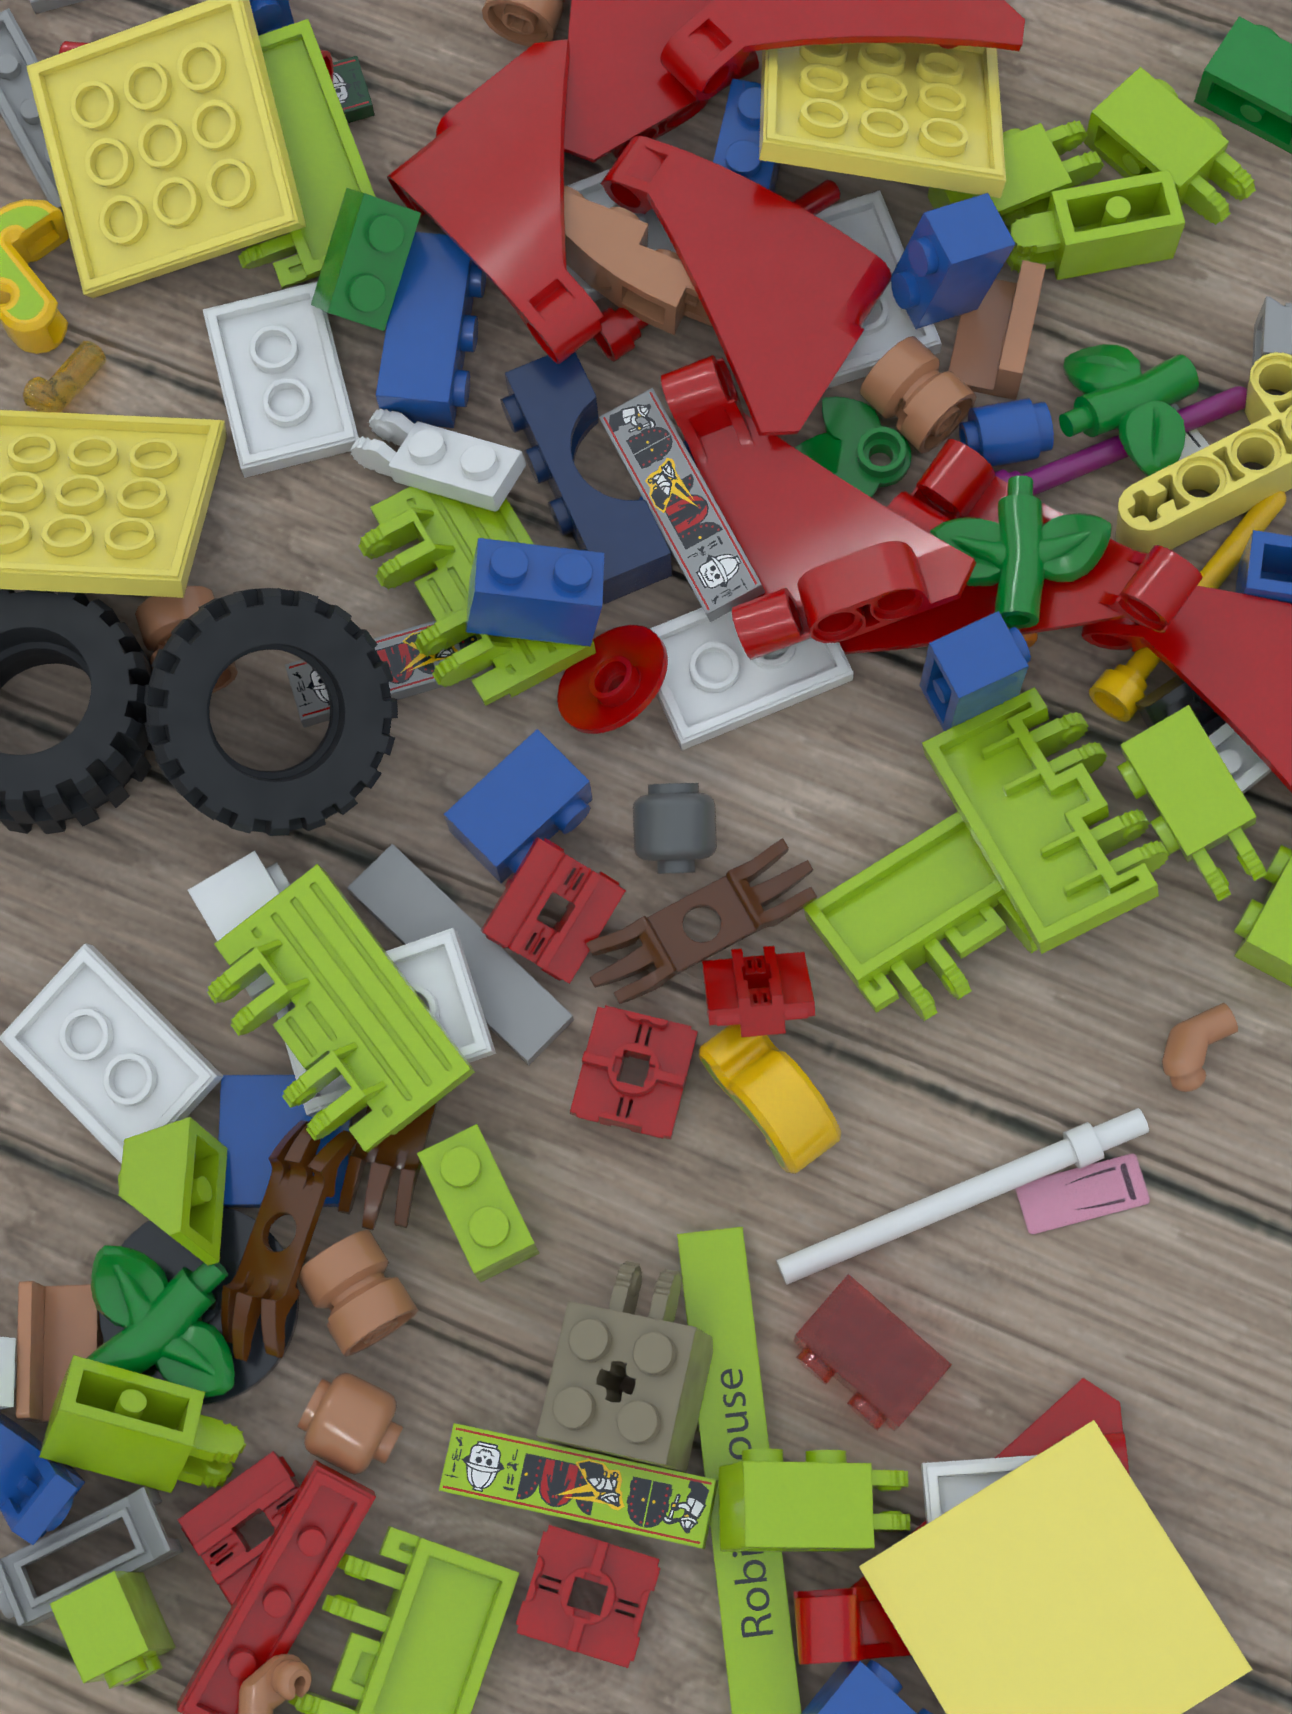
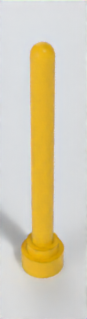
M1284 491L1265 498L1247 512L1202 568L1200 573L1203 578L1197 586L1218 589L1239 563L1252 531L1264 532L1286 503ZM1147 647L1136 651L1126 665L1118 664L1114 670L1106 669L1089 690L1090 698L1099 709L1110 717L1122 722L1129 721L1138 710L1135 703L1145 697L1144 691L1147 689L1145 680L1161 659Z

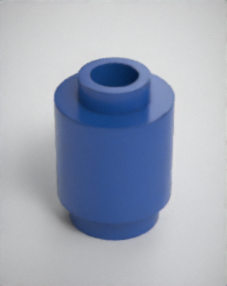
M1029 398L970 408L968 421L959 424L960 442L978 452L992 467L1038 459L1040 452L1051 451L1054 444L1053 424L1047 404L1045 402L1032 403Z

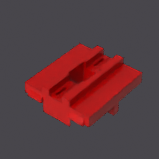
M537 837L512 879L509 878L504 885L506 887L505 891L480 931L486 934L485 937L499 946L503 948L508 947L515 953L532 961L548 975L570 984L589 953L586 943L598 938L626 890L619 886L618 881L600 871L598 874L564 853L563 848L546 838L542 840ZM552 892L569 901L566 906V912L560 922L557 921L553 928L537 919Z
M763 946L764 955L743 957L741 948L731 949L732 958L703 960L702 967L709 1026L740 1024L741 1037L786 1034L785 1020L807 1019L808 1017L815 1016V1001L805 952L776 954L774 946Z
M605 1005V1008L597 1007L588 1045L582 1057V1067L570 1115L597 1123L600 1122V1124L607 1126L614 1125L630 1129L632 1132L671 1140L698 1031L692 1030V1026L607 1005ZM642 1028L639 1041L636 1043L639 1030ZM649 1030H651L648 1045L646 1046ZM632 1057L649 1061V1069L643 1087L620 1082L625 1058ZM621 1100H623L621 1111L618 1117L617 1114ZM630 1103H632L630 1115L627 1117Z
M272 1451L177 1519L196 1553L202 1557L212 1573L211 1576L217 1585H220L219 1588L231 1607L271 1536L251 1549L239 1529L246 1525L245 1523L254 1516L264 1512L275 1531L291 1501L280 1509L279 1507L293 1498L300 1487L296 1478H293L296 1475L284 1457H279L275 1451ZM233 1553V1555H232L231 1557H229L227 1560H225V1561L222 1562L220 1565H218V1563H220L221 1561H223L225 1558H227L228 1556H230V1555Z
M549 1525L547 1532L543 1531L537 1555H539L526 1599L522 1601L516 1625H519L517 1633L565 1648L566 1650L629 1668L630 1661L634 1662L640 1642L638 1635L650 1593L655 1590L661 1568L658 1567L660 1559ZM547 1575L562 1581L558 1583L542 1577ZM577 1577L608 1586L600 1615L569 1605ZM543 1585L559 1591L557 1594L539 1587ZM619 1598L639 1604L638 1608L619 1602ZM616 1609L635 1614V1618L618 1613Z

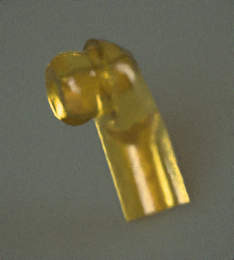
M83 341L48 381L41 376L34 377L28 381L23 391L24 403L32 409H37V412L60 413L105 364L106 357L104 352L93 342Z

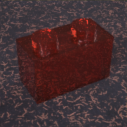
M849 1274L796 1333L793 1340L802 1349L796 1356L800 1364L825 1385L832 1377L840 1382L853 1394L847 1405L875 1430H878L884 1422L892 1430L898 1429L952 1365Z

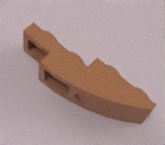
M564 185L566 264L577 275L618 307L627 309L642 321L672 335H675L683 316L712 326L678 254L667 249H657L655 251L648 248V223L640 221L634 213L621 207L607 208L589 201L577 190Z

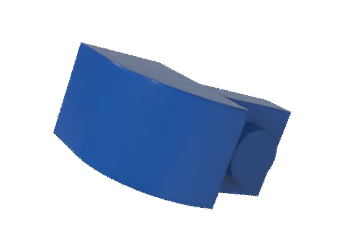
M0 1412V1511L11 1531L31 1545H34L47 1531L50 1532L57 1528L66 1518L72 1507L74 1496L85 1484V1481L71 1466L40 1458L43 1443Z

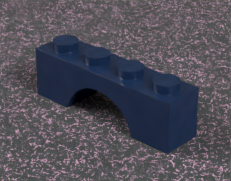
M576 352L560 364H556L547 355L505 372L509 396L500 399L503 411L512 431L516 433L524 430L531 448L524 450L535 481L537 484L548 481L555 497L554 500L548 502L560 534L564 536L572 533L579 550L604 553V604L671 577V552L647 501L622 500L602 494L583 479L574 464L575 456L582 440L599 423L597 397Z

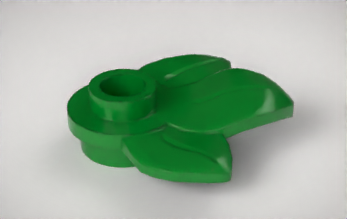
M837 396L822 399V417L826 433L816 435L794 447L871 498L879 487H888L902 480L910 468L912 457L907 440L896 430L882 426L875 410L871 406L858 400ZM876 453H884L890 457L891 462L886 466L874 465L869 458Z

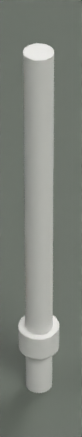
M1137 1108L1094 1127L1089 1122L1063 1132L1064 1139L778 1259L776 1262L786 1285L1070 1165L1075 1164L1079 1169L1104 1159L1103 1151L1148 1133L1147 1121L1142 1111Z

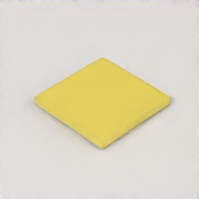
M207 0L26 66L85 296L96 298L306 227L249 0Z
M845 43L762 50L759 160L976 195L988 193L990 197L1001 198L1006 183L997 49L973 46H958L953 49H945L937 44Z
M0 410V589L184 598L227 439L225 421Z
M1094 1420L859 1566L946 1714H1182L1253 1670Z

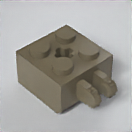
M625 1261V1263L620 1265L609 1309L568 1301L537 1437L566 1447L687 1473L713 1355V1337L697 1327L674 1323L678 1298L682 1287L679 1271L665 1269V1271L660 1272V1276L655 1284L648 1317L635 1315L639 1291L642 1285V1271L639 1263ZM629 1376L636 1380L633 1393L630 1395L622 1392L621 1397L619 1395V1387L623 1379Z

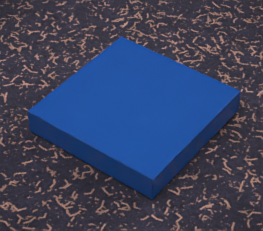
M223 1075L220 1090L219 1142L228 1148L223 1207L260 1208L272 1172L271 1163L268 1159L283 1137L301 1120L309 1122L313 1117L306 1115L303 1104L290 1108L282 1097L284 1095L283 1091L287 1086L296 1080L295 1075ZM352 1118L321 1139L316 1155L343 1130L349 1131V1128L352 1126ZM351 1151L338 1167L335 1195L332 1198L326 1197L323 1207L339 1206Z

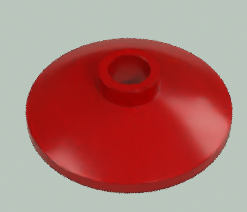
M624 625L610 629L593 639L596 650L595 654L565 670L559 684L557 702L561 716L572 728L587 734L609 732L633 720L652 702L665 679L668 667V654L663 641L651 629L640 625Z

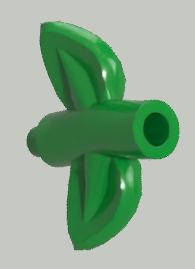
M1102 344L1083 348L1071 353L1064 359L1063 368L1067 379L1084 394L1075 399L1072 410L1059 416L1060 428L1067 437H1072L1081 432L1089 437H1096L1119 429L1120 441L1134 464L1147 477L1179 461L1184 449L1186 432L1184 420L1172 405L1195 394L1199 386L1197 371L1188 357L1178 354L1143 374L1140 361L1129 349L1119 345Z
M1018 475L1008 479V496L998 501V523L982 518L963 517L941 523L931 529L930 534L974 558L976 565L967 582V586H994L998 584L995 612L999 611L1008 628L1016 627L1017 629L1035 626L1039 622L1044 579L1055 582H1074L1087 575L1097 565L1108 546L1112 524L1101 517L1084 513L1058 516L1043 524L1042 501L1033 496V479L1028 476Z
M104 1245L97 1252L91 1274L92 1298L97 1310L115 1326L123 1327L124 1329L98 1347L86 1359L140 1374L155 1364L165 1381L204 1391V1398L228 1392L234 1387L235 1375L231 1349L215 1326L198 1320L216 1301L211 1291L228 1276L226 1269L219 1262L209 1266L203 1262L194 1272L187 1267H183L168 1283L165 1272L146 1254L123 1246Z

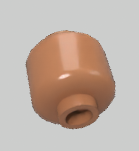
M351 1373L339 1374L332 1383L322 1378L297 1428L306 1432L304 1445L310 1454L353 1475L361 1474L365 1471L372 1459L385 1464L403 1429L402 1426L392 1421L397 1409L395 1397L389 1392Z

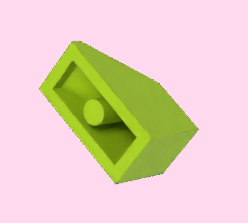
M191 1117L124 1139L122 1164L118 1175V1195L209 1266L219 1262L228 1148Z

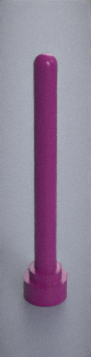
M1235 386L1177 410L1184 420L1185 432H1190L1245 409L1247 389L1242 386ZM1118 434L1024 474H1020L1016 470L1008 473L1006 470L1001 469L996 471L995 475L1007 483L1008 479L1013 476L1023 475L1032 478L1033 496L1129 456Z

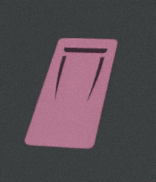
M1128 1154L1090 1164L1080 1169L1075 1168L1045 1176L1016 1188L1030 1234H1037L1146 1205L1150 1202L1135 1154Z

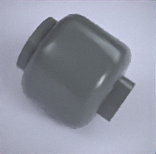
M699 783L648 785V795L640 796L633 804L635 854L645 861H657V874L694 873L695 860L709 858L715 853L717 848L716 807L714 799L708 794L699 793Z

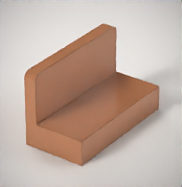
M1022 260L1017 283L995 279L979 308L960 316L948 371H952L973 392L1012 400L1017 399L1046 265Z
M35 1281L19 1282L16 1377L17 1419L32 1423H48L53 1403L73 1355L87 1358L103 1344L99 1311L92 1298L91 1284L43 1286Z

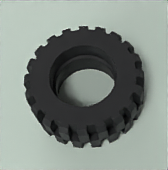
M259 588L236 591L233 594L215 598L198 607L199 610L189 618L183 619L170 632L172 636L163 649L158 650L151 665L154 668L149 685L145 687L144 704L146 705L147 722L144 723L148 742L151 743L156 756L155 760L164 776L170 781L176 791L193 807L213 821L217 820L228 825L231 829L249 834L251 831L263 832L269 836L289 835V831L304 828L307 831H311L326 825L325 819L337 812L344 815L358 804L355 800L356 796L365 787L372 789L382 773L377 768L383 755H391L395 737L390 736L392 718H398L397 699L391 698L389 682L394 679L388 662L381 661L375 650L378 644L366 629H360L351 620L352 615L337 605H330L318 599L319 596L281 588ZM262 650L288 652L308 663L323 681L330 703L328 728L317 749L299 764L278 771L255 770L236 762L218 743L210 721V700L219 677L239 658Z
M0 589V689L17 674L32 667L45 664H64L79 668L88 675L91 681V695L87 710L78 726L64 740L51 748L33 754L14 755L0 752V821L9 831L28 834L32 830V825L37 824L45 834L65 832V821L76 818L82 827L100 819L96 811L97 808L108 801L117 808L129 798V794L124 789L125 785L131 778L142 782L152 767L145 757L146 750L153 751L151 743L148 742L144 723L147 722L146 705L144 704L145 687L149 685L152 675L149 659L127 624L120 622L114 610L100 599L89 601L85 593L58 592V594H55L51 591L31 590L16 593L14 590Z

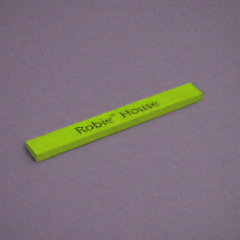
M743 1227L677 1234L687 1325L697 1327L713 1337V1355L698 1423L704 1475L706 1478L719 1480L720 1466L742 1461V1450L769 1448ZM718 1481L710 1528L732 1714H801L782 1552L720 1551Z

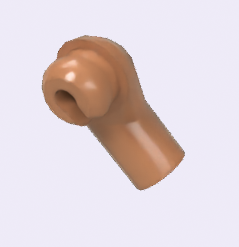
M1227 1004L1217 1005L1180 1022L1171 1029L1163 1054L1162 1065L1164 1073L1170 1076V1082L1175 1089L1182 1092H1190L1201 1087L1206 1079V1072L1202 1066L1205 1062L1208 1045L1238 1032L1236 1019Z
M294 1654L273 1656L243 1681L239 1690L238 1714H273L275 1708L284 1701L295 1698V1694L302 1698L308 1692L312 1682V1674L309 1667Z

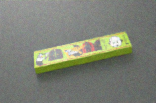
M454 1423L439 1491L705 1549L719 1480Z

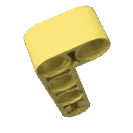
M1278 352L1266 354L1255 361L1252 366L1245 413L1251 425L1132 484L1123 491L1118 502L1115 538L1118 543L1144 553H1149L1154 545H1160L1172 550L1249 511L1254 505L1277 492H1286L1292 489L1291 355ZM1269 389H1276L1284 392L1285 394L1272 395L1265 391ZM1247 462H1256L1258 464L1263 465L1265 468L1260 470H1251L1249 468L1244 467L1242 464ZM1202 489L1209 492L1211 496L1204 498L1194 497L1188 491Z

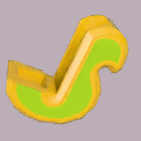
M23 199L0 208V322L9 338L20 349L35 354L50 352L57 348L63 341L68 327L67 320L57 309V300L28 265L30 262L40 260L69 239L66 222L61 210L46 200Z
M740 1024L728 1025L700 1046L699 1058L708 1073L760 1129L778 1164L787 1173H798L840 1141V1127L820 1092L800 1066L786 1052L779 1050L768 1035L741 1037Z

